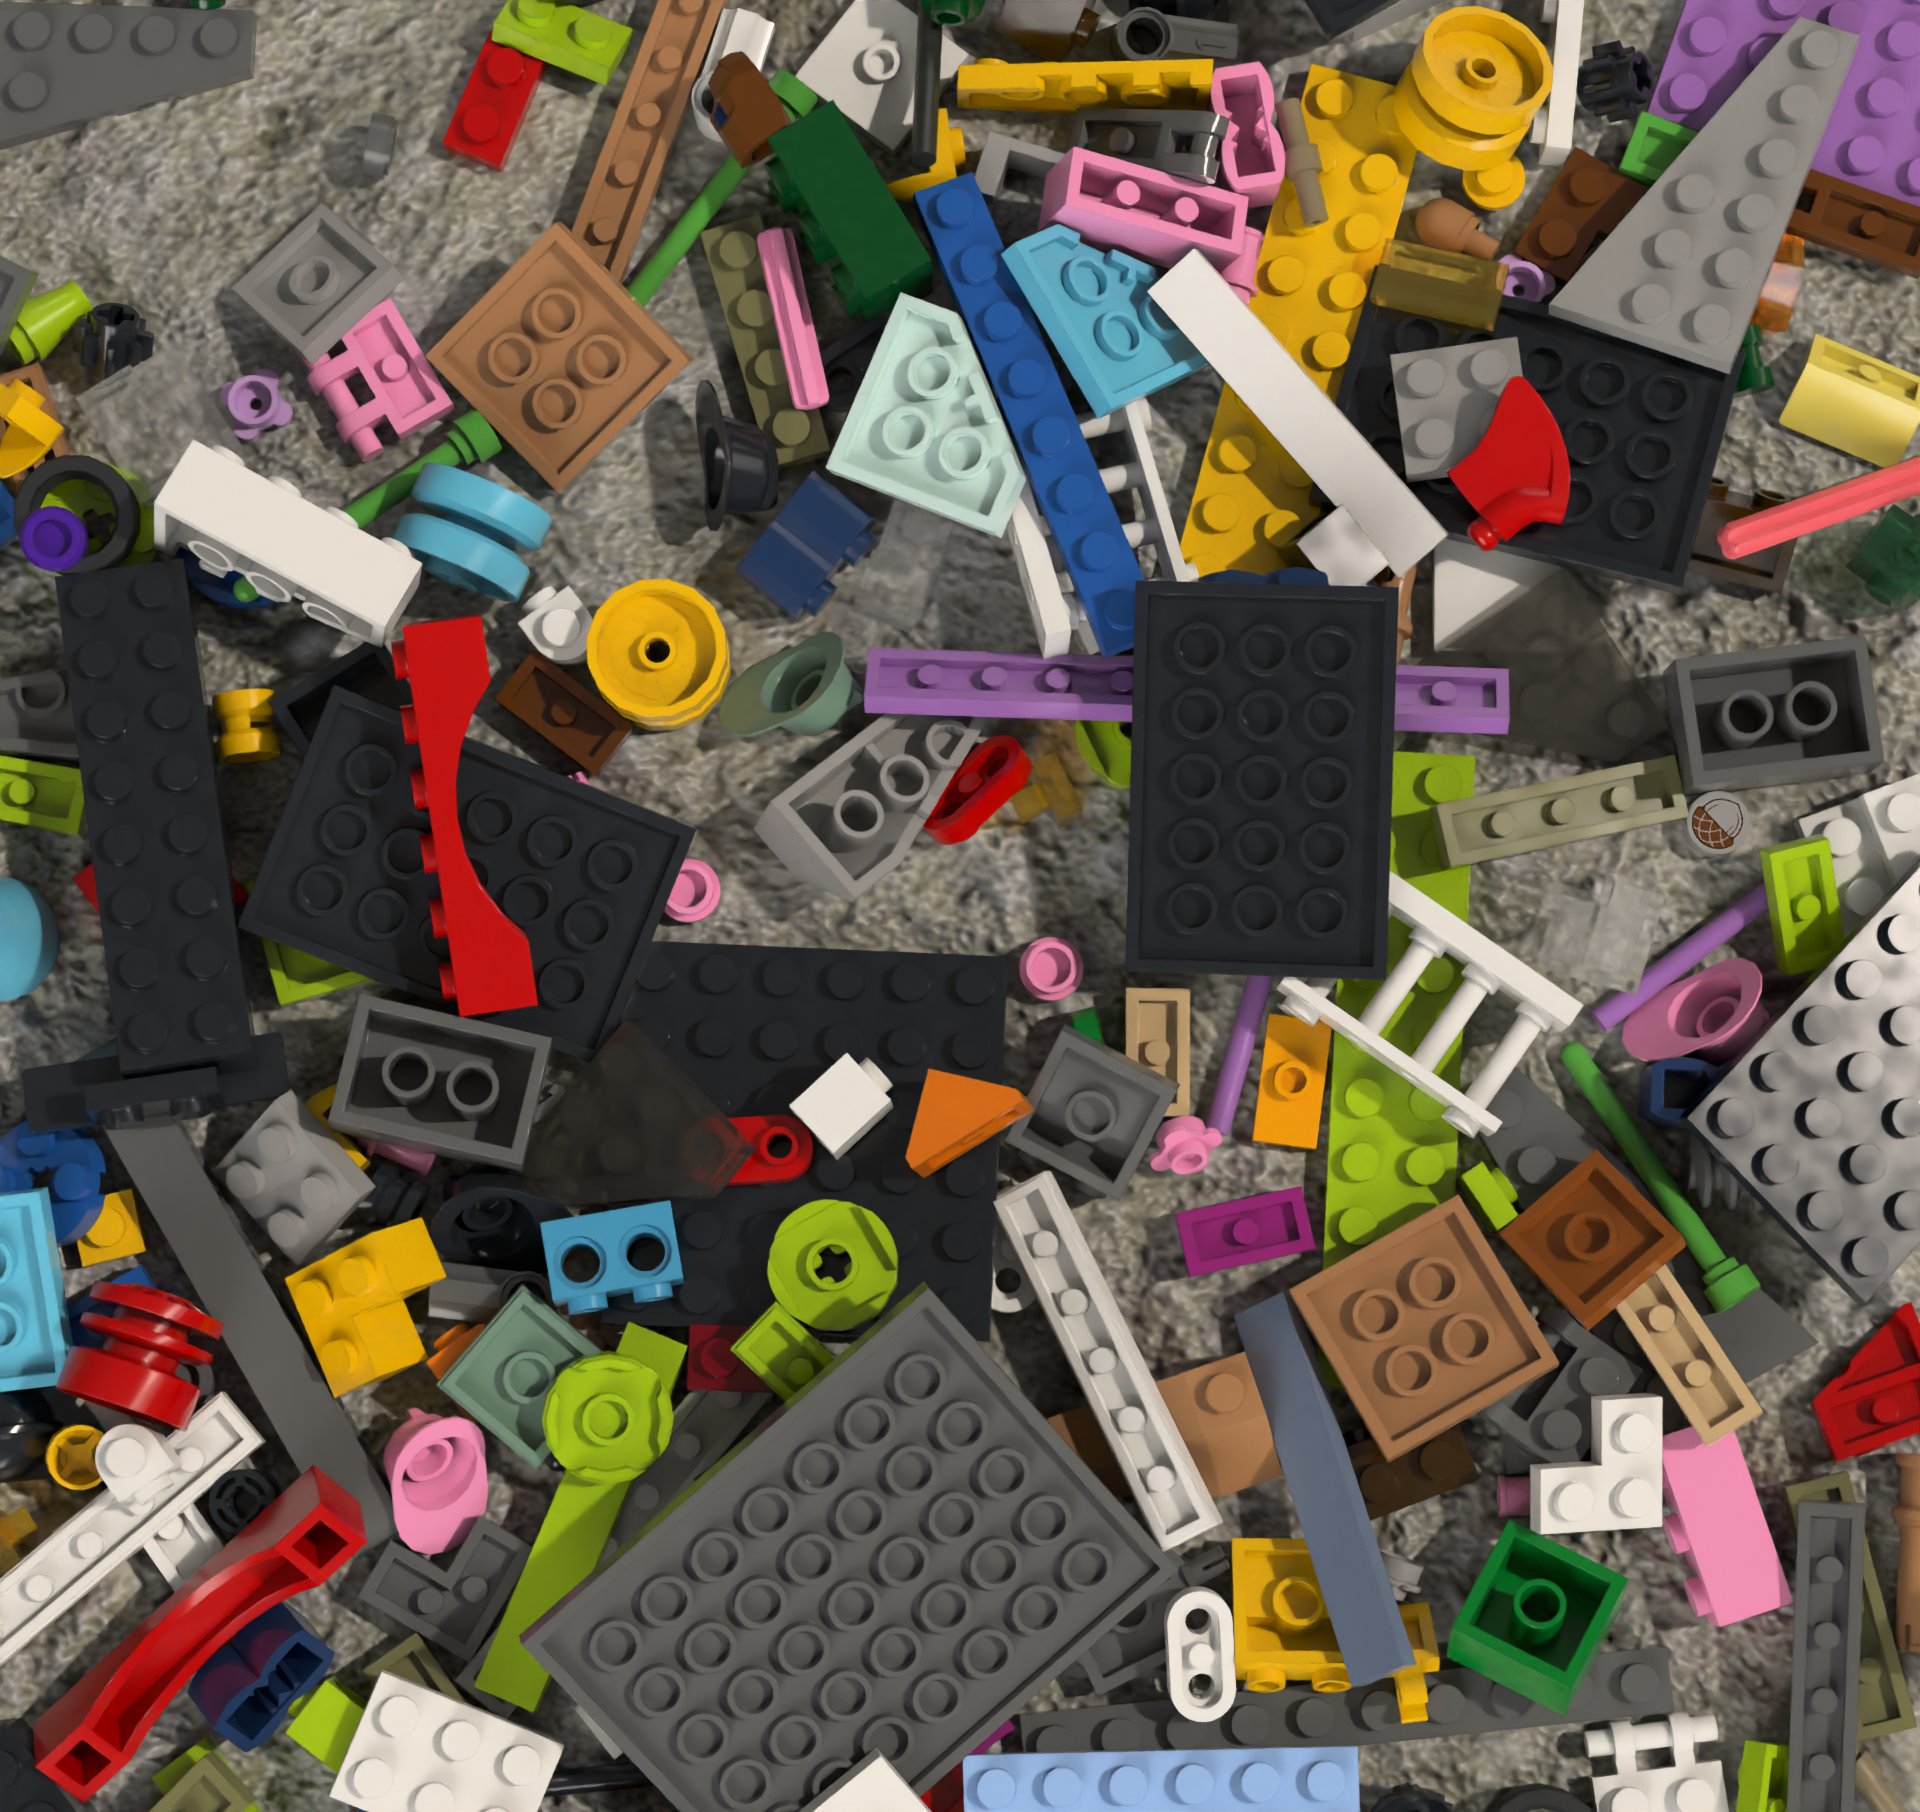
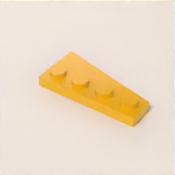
M992 58L977 59L972 62V65L958 66L957 108L1076 115L1077 108L1207 111L1212 87L1213 59L1008 64L1003 60Z

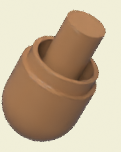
M1435 198L1429 200L1417 213L1415 227L1420 239L1428 246L1448 257L1454 256L1460 259L1466 252L1489 265L1501 245L1499 241L1478 230L1481 220L1474 217L1475 213L1450 199Z

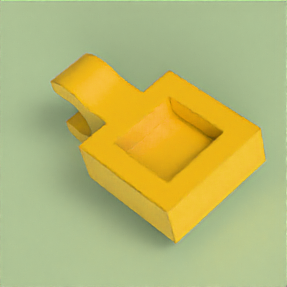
M1429 1602L1398 1605L1416 1665L1385 1678L1394 1677L1401 1723L1428 1721L1425 1703H1428V1694L1423 1673L1437 1672L1440 1666V1656Z

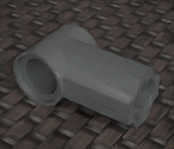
M1138 7L1128 12L1113 29L1109 40L1110 52L1115 61L1213 59L1214 73L1215 68L1234 66L1238 46V24L1167 15L1151 7ZM1132 25H1142L1152 31L1156 39L1155 51L1148 55L1135 53L1126 41L1127 28Z
M440 1261L447 1277L430 1285L428 1316L433 1318L487 1324L522 1283H537L546 1295V1303L558 1313L561 1307L555 1306L553 1302L549 1278L532 1271H514Z

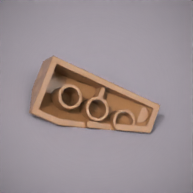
M1245 1352L1155 1382L1210 1496H1225L1283 1476L1267 1415ZM1089 1404L1047 1418V1421L1115 1497H1134Z

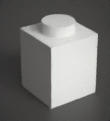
M846 1053L793 1101L789 1107L817 1140L838 1160L894 1108L891 1099L885 1094L893 1087V1084L868 1057L858 1065Z

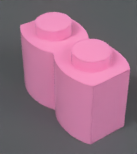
M1259 61L1215 68L1207 109L1208 112L1217 113L1229 119L1226 138L1224 141H1218L1217 145L1220 149L1217 173L1219 188L1249 197L1248 208L1272 205L1279 195L1285 172L1283 143L1277 130L1271 124L1274 110L1273 86L1268 73Z

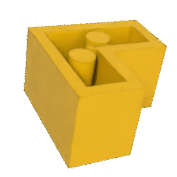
M422 1217L372 1232L284 1278L334 1398L385 1381L428 1359L404 1299L447 1276Z

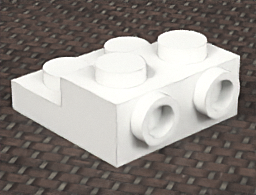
M1920 773L1865 793L1854 800L1799 819L1794 823L1800 839L1817 834L1829 839L1844 939L1920 858Z

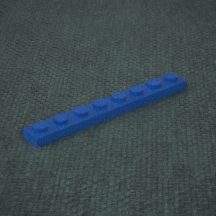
M973 172L913 193L912 200L914 208L958 313L965 322L994 399L1103 659L1133 648L1136 580H1144V577L1024 293L1001 256L1005 248Z

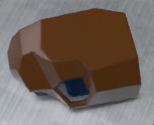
M742 51L730 53L718 61V66L708 82L710 93L714 99L710 122L740 167L745 168L757 164L769 156L767 138L792 124V121L781 101L749 57Z

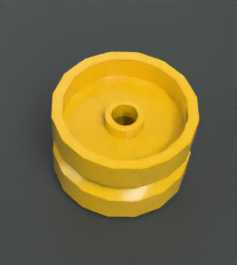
M1482 6L1454 7L1435 16L1424 31L1414 51L1413 59L1405 68L1395 87L1393 111L1400 130L1417 150L1433 160L1464 171L1490 170L1509 161L1521 144L1531 126L1533 118L1552 89L1553 66L1546 48L1528 27L1506 13Z
M670 579L639 580L615 591L596 611L586 636L587 665L605 703L633 725L649 731L679 730L703 719L721 700L731 675L730 646L714 606L694 588ZM658 646H665L669 655L667 659L659 663L650 661L654 656L653 649Z

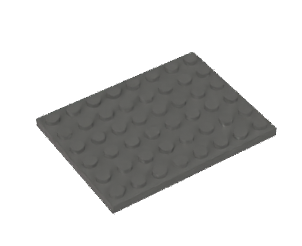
M923 1281L521 1633L519 1637L523 1647L680 1812H799L875 1748L882 1753L913 1791L921 1797L1179 1569Z

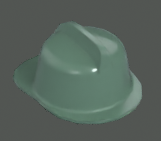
M820 632L807 638L797 646L771 656L747 669L732 683L722 699L719 711L722 727L731 735L741 737L761 734L778 726L801 736H817L830 729L844 713L861 703L863 699L861 686L852 677L851 671L843 663L845 656L843 639L833 632Z

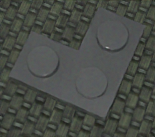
M480 1515L447 1571L392 1539L357 1597L470 1663L516 1587L534 1545L487 1517Z

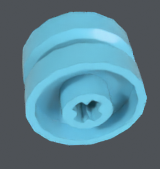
M433 462L424 463L411 494L418 505L430 515L413 513L400 516L391 538L412 550L415 554V559L423 563L422 569L458 587L494 599L518 602L530 571L523 559L511 550L519 552L540 550L553 522L551 515L524 497L489 480L451 466Z

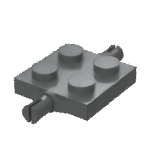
M1147 1523L1142 1525V1528L1155 1541ZM1220 1545L1186 1563L1173 1550L1166 1551V1555L1179 1570L1076 1659L1084 1667L1098 1696L1166 1662L1164 1616L1167 1605L1181 1590L1199 1586L1232 1570L1227 1559L1203 1570L1204 1566L1225 1556ZM1200 1608L1190 1611L1185 1620L1186 1626L1190 1629L1202 1628L1207 1622Z

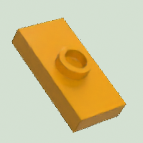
M1268 1014L1251 1142L1308 1150L1316 1149L1332 1030L1323 1021L1318 1020L1314 1026H1311L1297 1017Z

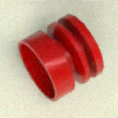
M95 1280L88 1298L114 1309V1315L110 1318L95 1313L83 1312L79 1323L105 1338L102 1348L71 1346L56 1389L147 1422L175 1430L187 1431L201 1389L175 1375L179 1363L209 1366L213 1355L187 1344L189 1335L218 1341L225 1324L207 1316L195 1307L193 1303L161 1290L136 1283L112 1284Z

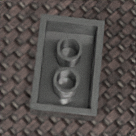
M1866 636L1675 659L1663 671L1674 754L1684 796L1706 794L1713 791H1730L1867 774L1885 762Z
M359 994L328 1119L331 1131L522 1174L551 1053L552 1038Z

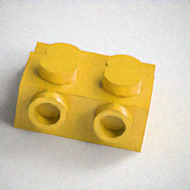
M1232 1538L1230 1546L1232 1569L1231 1615L1233 1620L1236 1680H1246L1247 1689L1260 1693L1281 1691L1286 1687V1680H1312V1688L1323 1693H1339L1349 1690L1351 1682L1305 1538Z

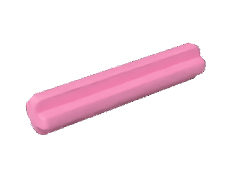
M774 227L759 233L757 244L791 398L796 409H817L826 405L829 402L830 396L794 234L790 228Z

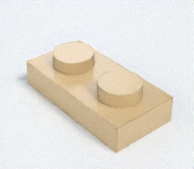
M1126 988L1125 1056L1180 1084L1163 1118L1190 1116V988Z

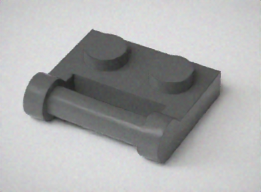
M1546 1302L1535 1317L1538 1328L1552 1350L1558 1341L1561 1340L1575 1350L1574 1354L1527 1421L1511 1410L1527 1385L1477 1412V1414L1546 1464L1580 1462L1591 1446V1396L1627 1394L1643 1370L1581 1327L1564 1311Z

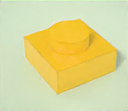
M128 1189L105 1195L103 1209L97 1221L77 1241L82 1267L88 1268L150 1252L136 1190Z

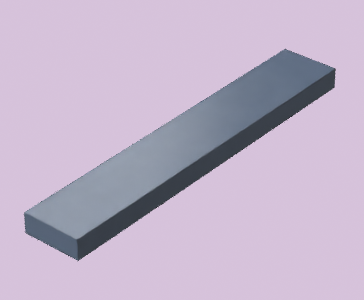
M1283 1291L1235 1314L1234 1318L1267 1415L1273 1441L1351 1686H1365L1416 1665V1661L1307 1324L1289 1292Z

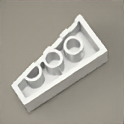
M193 439L154 501V548L174 557L179 547H183L192 551L201 559L199 562L201 569L221 578H224L226 573L232 570L242 573L249 583L255 587L257 594L278 603L279 601L289 602L293 596L304 601L302 608L308 616L382 648L419 586L423 563L415 559L416 557L412 550L395 539L383 537L379 540L358 529V523L340 509L327 506L323 510L301 498L300 491L294 485L280 477L271 475L266 479L247 469L243 460L231 450L220 445H211L209 448Z

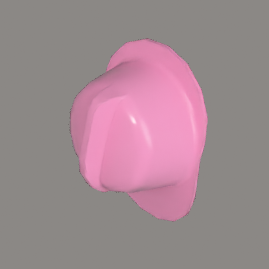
M1744 958L1726 959L1696 975L1666 986L1629 1014L1623 1025L1622 1041L1627 1051L1642 1061L1659 1062L1685 1054L1695 1055L1710 1063H1726L1733 1060L1770 1020L1769 1014L1759 1001L1762 992V974L1755 963Z
M415 1407L407 1409L406 1422L393 1432L385 1445L383 1454L385 1473L391 1485L394 1522L399 1537L412 1550L428 1555L447 1552L465 1542L480 1515H484L487 1508L488 1481L483 1432L469 1419L457 1416L449 1418L434 1413L426 1414Z

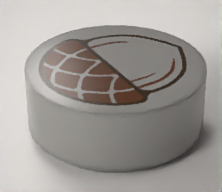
M1713 791L1700 796L1689 806V817L1683 820V830L1688 843L1697 852L1710 857H1721L1735 851L1744 843L1750 830V816L1746 806L1736 796L1723 791Z

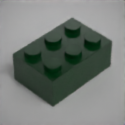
M834 100L829 101L767 138L770 160L764 163V166L771 178L767 181L768 187L785 214L792 210H795L797 213V220L803 232L799 233V236L813 262L817 266L825 262L829 265L830 274L835 282L831 286L832 291L849 319L859 314L865 323L882 312L893 311L900 292L920 300L933 293L931 257Z

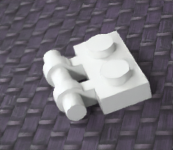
M1687 1711L1666 1714L1665 1721L1631 1725L1629 1719L1608 1722L1607 1729L1584 1732L1587 1757L1611 1755L1614 1773L1588 1776L1594 1812H1729L1721 1760L1716 1758L1695 1761L1693 1752L1694 1743L1718 1740V1730L1714 1715L1689 1717ZM1669 1747L1672 1765L1637 1769L1635 1751Z

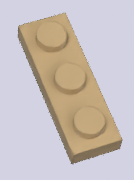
M1666 1264L1615 1307V1310L1706 1448L1711 1447L1763 1414V1410Z

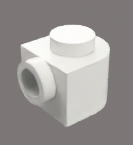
M568 585L559 593L556 592L553 586H548L532 596L522 607L527 616L518 622V625L536 651L560 669H573L586 663V636L593 619Z
M123 1424L112 1428L99 1441L95 1454L97 1470L119 1504L131 1502L135 1498L141 1506L148 1504L175 1484L169 1474L183 1465L165 1436L158 1429L147 1424Z

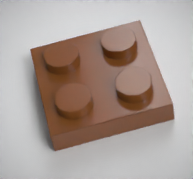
M1597 1149L1499 1233L1503 1243L1587 1331L1686 1246L1683 1236Z

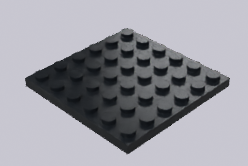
M651 941L620 1018L608 1211L670 1200L684 1284L671 1286L673 1297L658 1301L634 1303L633 1293L607 1297L608 1308L602 1310L601 1323L603 1325L627 1326L628 1322H631L641 1327L690 1329V1324L751 1326L777 1300L771 1289L767 1271L770 1248L775 1240L774 1237L780 1224L798 1208L814 1201L828 1199L851 1202L872 1211L885 1224L897 1248L898 1281L886 1306L874 1318L861 1326L849 1330L820 1331L821 1335L861 1337L924 1281L978 1343H990L996 1208L993 1202L996 1201L998 1191L1000 1132L925 1178L910 1167L905 1157L928 1068L1003 1085L1008 957ZM846 1053L858 1065L868 1057L893 1084V1087L885 1094L891 1099L894 1108L838 1160L809 1131L814 1144L813 1160L807 1171L792 1181L720 1187L709 1186L698 1181L690 1173L684 1162L683 1145L687 1135L696 1125L706 1120L768 1115H787L799 1120L793 1114L789 1105ZM786 1136L774 1137L768 1145V1152L774 1158H784L792 1149V1141ZM720 1140L709 1142L703 1152L705 1160L711 1163L723 1160L727 1154L726 1144ZM653 1238L636 1240L630 1246L627 1253L628 1262L639 1271L656 1269L665 1257L664 1247ZM831 1248L824 1249L819 1253L823 1264L815 1270L817 1277L821 1280L830 1276L836 1283L843 1281L847 1277L844 1268L852 1262L849 1253L844 1252L843 1254L836 1255ZM799 1321L805 1328L814 1329L809 1325Z

